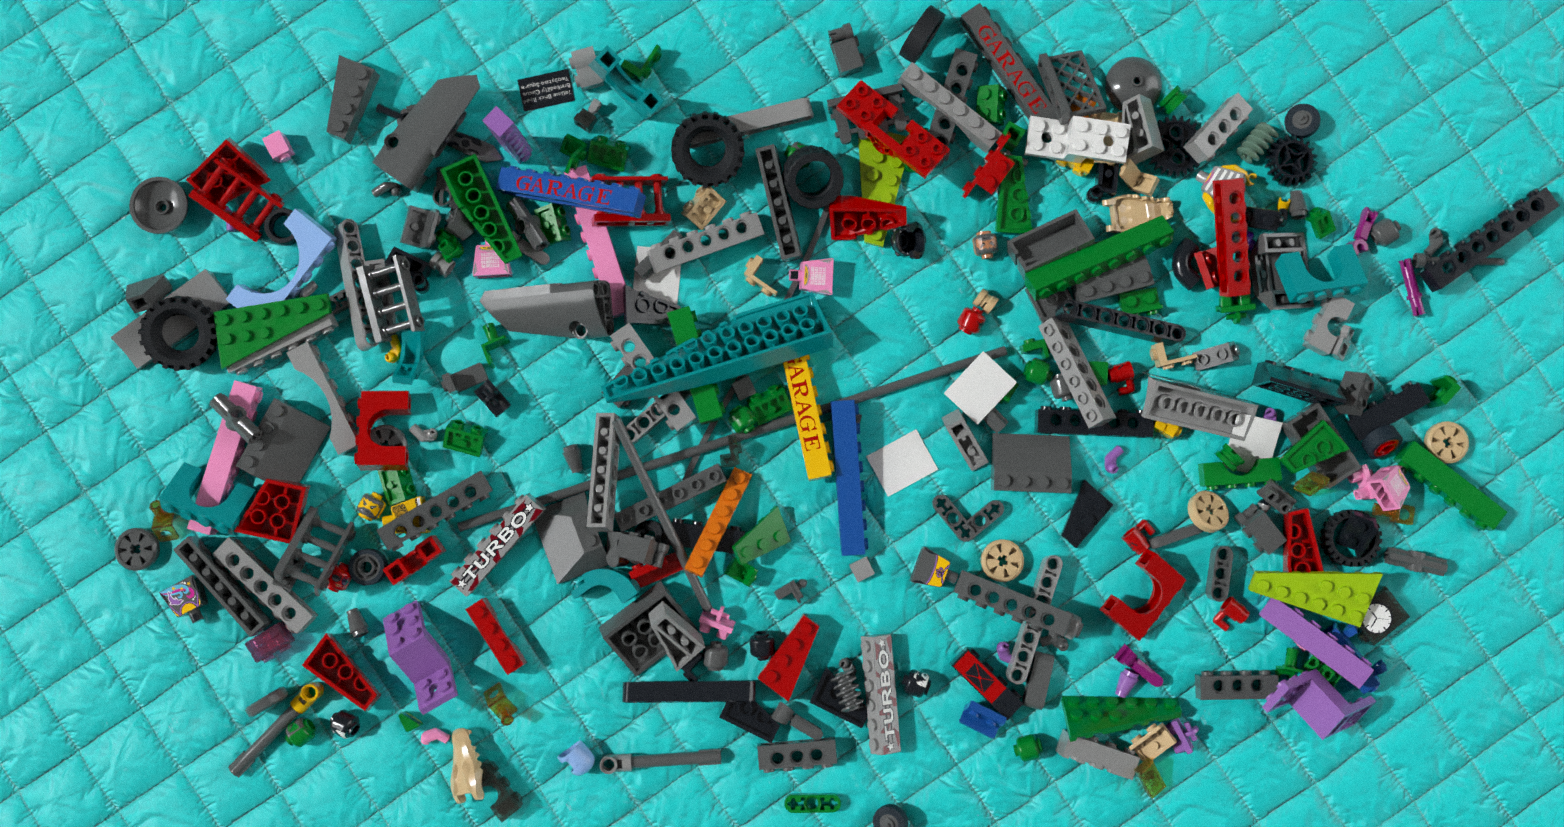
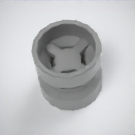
M440 251L429 262L430 268L439 271L440 275L444 278L452 272L456 264L453 260L447 263Z

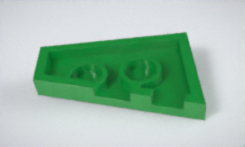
M1321 420L1284 453L1279 460L1291 473H1296L1350 448L1324 420Z
M774 506L765 517L758 521V524L751 531H748L732 546L739 565H743L791 542L779 507Z

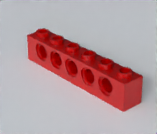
M1243 178L1213 180L1219 295L1225 297L1250 294L1251 281L1249 279L1248 224L1245 214L1247 209L1244 197L1245 183Z

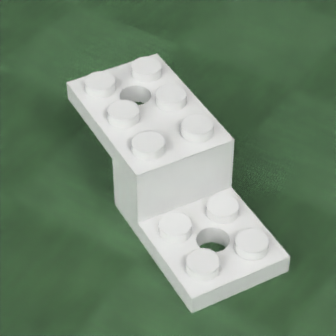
M1030 116L1024 155L1082 163L1087 158L1125 164L1131 124L1073 116L1068 121V124L1060 125L1059 120ZM1042 134H1049L1051 142H1043ZM1104 137L1112 138L1113 145L1106 146L1103 142Z

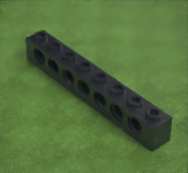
M1547 187L1541 190L1535 188L1526 194L1527 198L1525 200L1521 198L1512 204V209L1508 210L1507 208L1497 215L1498 219L1495 221L1494 219L1489 220L1482 225L1484 227L1482 230L1479 231L1477 229L1470 233L1468 240L1464 241L1463 239L1453 245L1455 249L1451 252L1447 250L1438 256L1440 258L1438 261L1435 262L1433 260L1424 266L1425 270L1419 273V275L1431 292L1444 288L1560 205Z

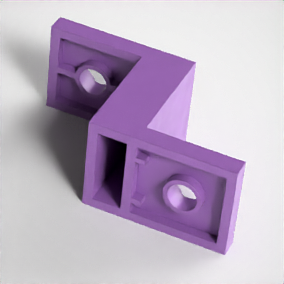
M415 600L383 618L389 656L414 684L419 711L424 715L458 696L450 658L426 630L420 603Z
M1317 669L1309 672L1306 670L1299 676L1294 675L1288 681L1286 679L1282 680L1276 686L1278 689L1266 697L1267 702L1262 708L1269 713L1290 704L1317 735L1324 740L1354 726L1375 704L1376 700L1372 696H1368L1364 699L1360 697L1354 703H1348Z

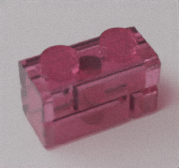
M285 622L276 623L245 643L256 663L263 661L265 664L275 658L273 654L280 651L283 653L291 648L290 644L295 639L286 628Z

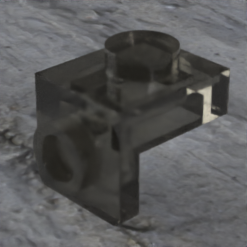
M736 435L728 436L730 453L720 455L721 467H734L740 464L739 453H742L741 442H737Z

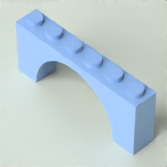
M294 209L284 222V225L293 234L299 249V264L292 280L282 289L272 293L258 292L245 284H237L226 300L234 307L240 308L289 300L292 297L295 298L300 293L302 284L311 279L312 271L315 267L318 268L324 262L323 257L327 252L330 253L334 249L338 238L302 209Z

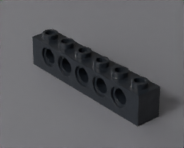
M1040 406V409L1035 410L1034 433L1151 438L1153 437L1154 420L1142 417L1143 410L1129 413L1128 409H1117V412H1114L1117 421L1115 428H1112L1109 422L1099 427L1088 428L1080 410L1071 411V407H1060V410H1052V406ZM1053 415H1057L1060 419L1057 426L1051 422ZM1072 416L1078 418L1079 423L1077 426L1071 424L1070 419ZM1130 418L1136 422V426L1133 429L1128 425Z

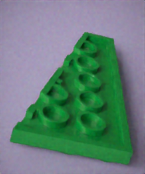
M329 294L213 312L221 369L225 370L230 365L267 348L308 324H312L332 314Z
M1062 696L1061 700L1070 742L1076 741L1078 737L1082 736L1091 738L1093 734L1100 732L1109 734L1131 729L1136 724L1145 726L1154 720L1163 722L1181 718L1182 713L1178 698Z

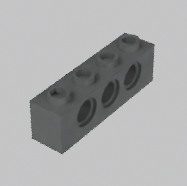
M1222 670L1220 674H1213V671H1201V674H1195L1196 698L1200 700L1266 699L1270 693L1278 689L1276 687L1278 685V675L1271 673V670H1259V673H1252L1251 670H1240V674H1233L1229 670ZM1258 679L1259 686L1254 689L1252 684ZM1220 680L1221 686L1219 689L1215 690L1214 683L1215 681ZM1239 680V688L1234 689V681Z
M835 737L821 738L819 740L804 739L757 743L759 770H763L764 773L775 772V769L783 768V771H792L794 767L813 769L814 765H821L822 768L833 767V764H837ZM819 749L822 751V755L819 758H813L811 752ZM800 751L803 756L801 759L795 760L792 758V753ZM777 752L783 755V759L779 762L774 761L772 758L773 754Z

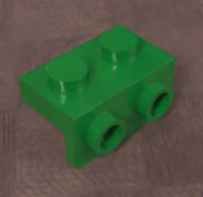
M999 84L977 86L976 113L990 124L1004 126V120L1006 119L1005 101H1007L1006 89Z

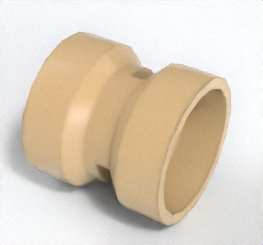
M983 288L972 304L976 307L980 306L986 314H989L999 299L996 296L989 295L988 291Z

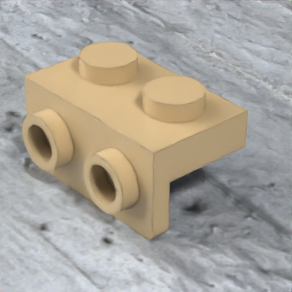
M1163 722L1158 726L1154 723L1146 729L1148 732L1142 737L1139 734L1131 740L1133 744L1128 748L1130 750L1134 749L1143 763H1145L1147 760L1150 762L1174 745L1177 740Z

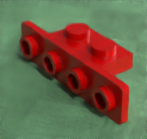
M1009 131L1006 135L1002 134L996 142L998 144L997 148L994 151L990 150L984 158L987 160L984 166L979 165L973 175L976 177L973 181L970 182L968 180L962 189L964 191L963 198L968 196L976 184L990 194H993L1013 167L1015 162L1000 152L1011 137Z
M674 552L664 557L662 568L639 563L632 566L633 571L628 572V574L642 588L681 571L683 568Z

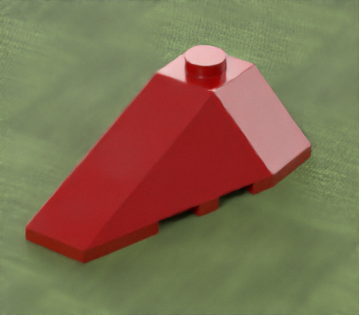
M839 195L829 206L831 240L856 239L859 235H871L874 231L882 229L886 231L907 225V208L902 205L851 195Z

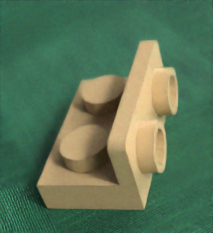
M707 186V188L699 187L695 192L696 196L683 206V211L681 212L683 216L687 217L700 230L707 226L727 202L710 186Z

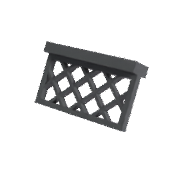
M1082 50L1048 57L1047 53L1039 54L1037 68L1060 125L1068 124L1069 119L1073 116L1082 117L1106 112V105ZM1079 57L1080 59L1079 65L1070 62L1073 58ZM1059 62L1062 63L1063 66L1061 68H1058L1053 66L1052 63ZM1065 67H1071L1075 69V71L1073 72V74H1071L1067 71H1064ZM1080 71L1086 74L1087 77L1082 79L1076 76V74ZM1059 76H1065L1069 78V80L1067 81V83H1065L1058 79ZM1072 80L1081 84L1079 89L1070 85ZM1087 86L1089 88H1092V93L1090 94L1083 91V87ZM1066 89L1075 93L1073 98L1065 95ZM1078 95L1088 98L1085 103L1076 100ZM1092 100L1098 103L1099 106L1092 107L1088 103ZM1074 104L1081 107V110L1072 112L1070 107Z

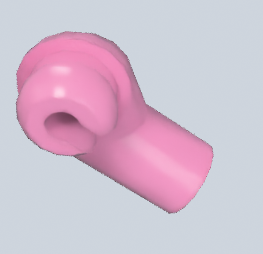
M432 728L422 733L421 743L429 745L430 742L439 740L447 744L451 735L438 728Z

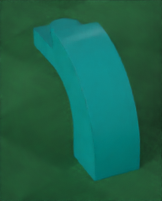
M425 320V331L412 332L411 328L401 330V355L392 375L393 383L412 385L414 379H418L425 350Z
M603 567L581 575L584 580L574 585L575 590L570 593L576 599L595 586L603 585L611 588L623 604L643 590L635 579H631L630 574L613 567Z

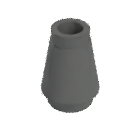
M1291 191L1289 205L1291 219L1299 220L1306 218L1309 211L1302 191Z
M578 444L563 447L564 452L562 454L572 473L582 471L581 448L578 447Z
M353 608L346 612L350 635H353L354 638H359L369 633V626L358 608Z

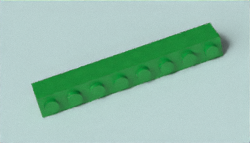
M1163 215L1025 273V286L1035 301L1045 299L1056 292L1066 290L1070 286L1081 284L1091 277H1097L1105 271L1116 269L1119 265L1132 262L1138 257L1151 254L1159 248L1169 246L1173 242L1174 230Z

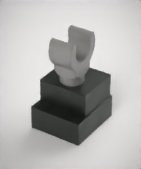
M594 98L588 111L582 108L580 113H577L573 118L575 125L590 133L597 122L594 114L601 108V102Z

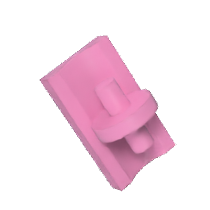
M1367 464L1361 465V469L1347 477L1350 483L1357 482L1359 486L1358 489L1353 490L1356 500L1375 499L1366 484V480L1373 475V471L1368 469Z
M721 605L720 610L712 608L711 612H702L699 619V630L709 633L711 627L719 629L716 636L726 640L729 633L732 634L736 621L729 619L730 614L724 613L725 607Z

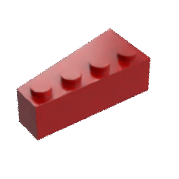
M1302 507L1283 514V536L1287 540L1283 543V572L1324 571L1309 509Z
M802 614L757 676L760 681L788 702L819 629V625L805 614Z
M330 633L324 635L302 664L304 668L364 711H370L381 696V693Z

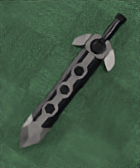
M379 103L376 107V112L397 119V124L399 125L416 104L407 106V109L404 108L400 113ZM459 131L455 132L447 146L459 150L466 155L476 154L479 160L486 163L502 159L494 145Z

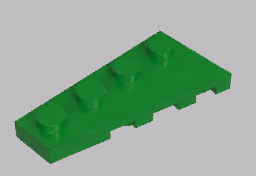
M1006 155L1015 164L999 184L995 232L1024 234L1032 230L1033 227L1031 226V213L1025 186L1022 156Z

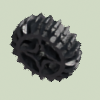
M1293 135L1291 138L1289 136H1285L1283 139L1279 138L1276 140V143L1270 145L1271 149L1266 151L1269 156H1266L1264 160L1269 162L1265 165V168H1270L1267 175H1274L1272 181L1279 179L1278 185H1282L1285 182L1286 187L1291 186V184L1293 187H1296L1299 183L1303 184L1306 182V179L1309 180L1312 177L1311 174L1316 171L1314 166L1318 162L1313 160L1317 158V155L1312 154L1315 148L1308 147L1310 142L1307 141L1304 144V137L1297 140L1296 135ZM1291 148L1297 150L1299 153H1295ZM1279 152L1281 153L1280 156L1282 159L1280 164L1278 163ZM1294 158H1297L1296 160L1293 161V163L1285 164V163L1288 162L1290 159L1293 160ZM1302 158L1304 161L1303 170H1301L1302 166L1300 164ZM1283 169L1288 170L1290 174L1284 172Z

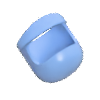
M581 740L557 757L561 763L568 762L573 767L571 773L576 776L587 773L595 762L593 753Z

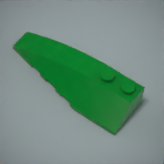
M473 154L440 169L457 206L501 260L507 264L523 257L477 155Z

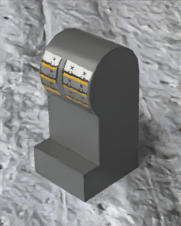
M607 532L606 560L609 566L625 567L628 565L629 560L615 556L621 533L629 535L630 532Z

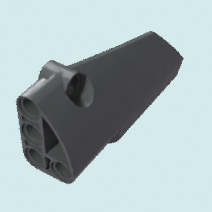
M477 75L437 80L397 128L385 137L384 145L372 163L409 189L418 193L428 178L424 175V172L432 160L441 155L464 121L467 114L465 109L480 89ZM398 139L397 147L393 148L392 142Z
M606 280L566 284L552 283L489 290L483 293L479 301L502 326L512 332L577 339L610 337L614 333L611 288Z

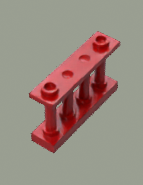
M217 157L213 162L219 166L203 188H199V190L194 188L188 196L257 242L262 236V233L259 232L261 230L260 226L275 206L279 208L284 206L283 198L274 192L272 194L233 168V163L228 159ZM226 170L236 178L220 200L214 201L209 197V192ZM243 182L252 188V191L238 210L232 213L226 209V204ZM260 194L268 199L269 202L256 220L248 224L243 221V215Z
M595 174L591 177L589 182L599 180L605 182L606 185H611L612 183L622 186L635 185V187L641 189L642 193V185H653L655 212L653 214H646L643 207L641 218L598 211L591 219L592 226H668L671 222V214H665L663 211L661 186H665L668 176H662V174H652L651 176H606L605 174Z

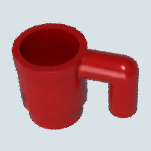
M1125 361L1108 368L1110 383L1126 381V387L1117 389L1119 396L1135 391L1134 371L1130 361Z
M1142 519L1121 537L1132 551H1135L1138 555L1150 547L1141 531L1144 529L1149 535L1155 533V529L1145 519Z
M1230 596L1223 602L1220 611L1213 617V622L1222 630L1227 631L1230 625L1222 620L1226 615L1233 621L1241 624L1248 618L1250 612L1233 596Z

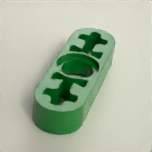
M792 793L786 796L784 805L786 810L791 813H833L839 810L841 801L835 793ZM791 798H795L796 802H801V798H804L805 808H801V804H796L795 808H791L788 802H791ZM816 798L818 800L817 807H808V799ZM820 798H824V802H829L830 798H834L837 804H834L833 808L829 804H824V808H821Z

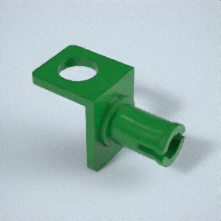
M488 323L489 327L487 325L482 327L488 342L481 344L488 365L494 369L495 365L489 351L506 345L510 341L505 335L499 337L495 324Z
M1286 649L1285 663L1282 666H1276L1275 674L1278 675V683L1281 675H1286L1290 679L1295 673H1303L1304 670L1296 667L1300 650Z

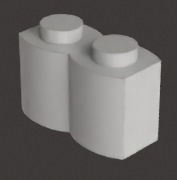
M593 46L572 51V57L569 58L571 68L576 69L577 76H574L577 87H581L582 91L604 86L603 79L588 66L596 57Z

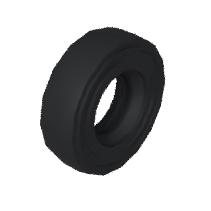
M648 520L639 524L635 529V533L641 534V538H644L647 532L654 531L655 541L665 544L666 533L660 523Z

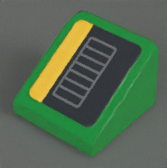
M406 711L398 716L406 732L423 724V722Z

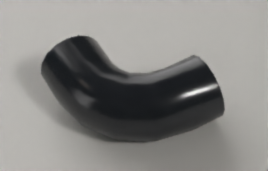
M1185 237L1173 253L1171 266L1176 279L1189 291L1201 278L1191 266V260L1194 253L1199 251V247L1192 240Z

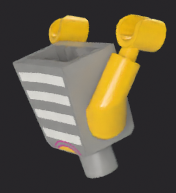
M1236 164L1222 165L1221 167L1215 166L1210 174L1200 170L1196 176V181L1203 184L1201 187L1202 198L1208 209L1214 214L1213 180L1243 178L1246 186H1252L1254 183L1250 182L1249 178L1256 179L1257 175L1254 173L1248 175L1246 170Z

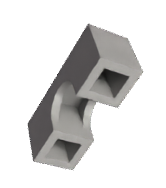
M1343 297L1323 299L1320 304L1322 308L1319 313L1314 315L1312 319L1313 325L1311 329L1306 331L1303 337L1305 341L1302 346L1321 356L1330 354L1338 337L1329 332L1328 322L1330 319L1339 323L1346 321L1355 303Z

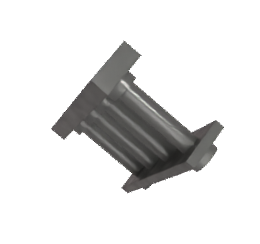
M392 256L394 264L374 270L373 266H360L356 268L375 343L392 341L391 333L411 328L412 332L425 331L424 319L420 313L409 270L410 264L406 256ZM396 271L399 283L379 289L377 277ZM401 290L403 302L383 307L382 296ZM406 309L409 320L388 326L386 315Z
M310 506L273 571L275 580L283 583L285 577H294L315 585V595L320 596L322 591H326L329 585V578L349 541L352 542L355 538L354 523L350 521L346 529L321 520L318 509ZM320 527L342 537L338 545L311 536L312 529ZM304 543H310L331 551L333 554L327 562L302 552V547ZM300 559L324 570L321 576L316 578L293 569L292 565L295 560Z

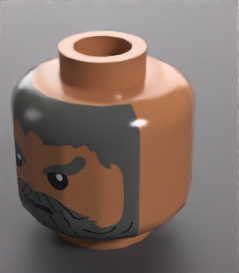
M991 231L978 232L972 239L974 253L976 256H982V260L993 258V254L999 251L997 237Z

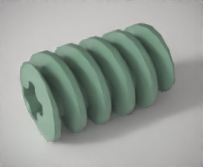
M1260 122L1250 132V135L1246 137V141L1241 143V147L1236 149V153L1243 161L1252 164V160L1259 161L1260 158L1257 154L1264 155L1263 149L1267 150L1269 148L1267 143L1272 144L1274 142L1273 138H1277L1279 135L1272 126L1265 122Z

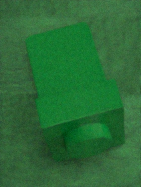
M659 45L655 46L641 69L624 59L621 64L622 70L631 79L634 78L642 83L644 78L647 79L652 72L651 67L654 62L658 63L662 56L661 47Z
M568 133L565 135L559 152L570 157L565 169L567 174L572 169L576 170L580 161L583 162L588 153L585 151L588 144Z

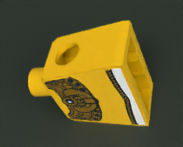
M419 496L392 506V515L382 517L383 526L426 502L425 496ZM420 516L414 517L413 525L415 527H422L424 524L423 518ZM399 526L396 528L395 533H406V529ZM426 528L420 533H430L431 531H428Z

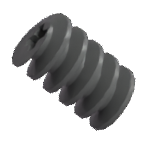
M854 669L834 674L836 676L831 680L832 682H838L834 690H840V692L836 696L843 697L839 705L846 706L841 712H849L864 707L860 706L864 699L857 698L861 691H855L859 684L852 683L856 676H850Z

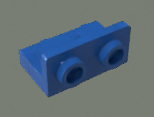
M971 700L965 705L959 723L993 739L998 728L1005 724L1007 718Z

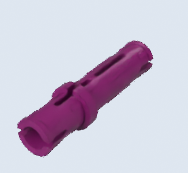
M1411 258L1398 261L1408 294L1406 298L1410 301L1413 317L1426 314L1421 299L1423 295L1419 292Z

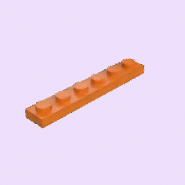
M734 467L684 570L701 578L703 577L752 478V474Z

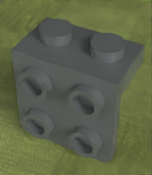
M410 205L400 243L420 249L429 248L436 240V234H434L435 227L439 226L441 220L439 210L428 211Z

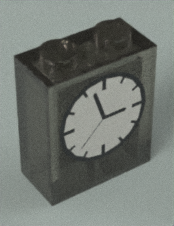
M1378 585L1361 627H1357V637L1364 644L1376 645L1410 618L1386 586Z

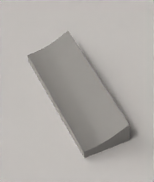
M206 269L164 298L174 296L192 297L194 300L202 301L204 306L210 307L213 316V312L222 311L231 305L226 300L228 293L215 275ZM143 313L111 336V339L139 370L153 360L149 355H145L144 352L146 350L143 345L140 346L139 342L141 341V334H138V330L141 329L142 324L140 320L144 318L146 313ZM175 315L166 320L163 325L162 335L168 346L173 347L198 329V326L187 316Z
M1148 376L1147 394L1141 416L1151 420L1245 441L1259 405L1249 400ZM1241 413L1251 415L1244 437L1232 434L1233 427L1239 426L1243 421ZM1238 414L1239 421L1235 424V420Z

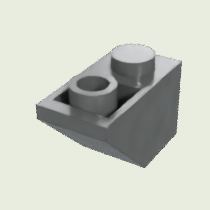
M452 199L449 204L451 209L444 220L446 221L444 230L464 241L474 232L475 227L457 206L454 199Z
M163 273L127 285L125 300L134 313L142 312L151 308L154 303L161 301L173 290V287Z

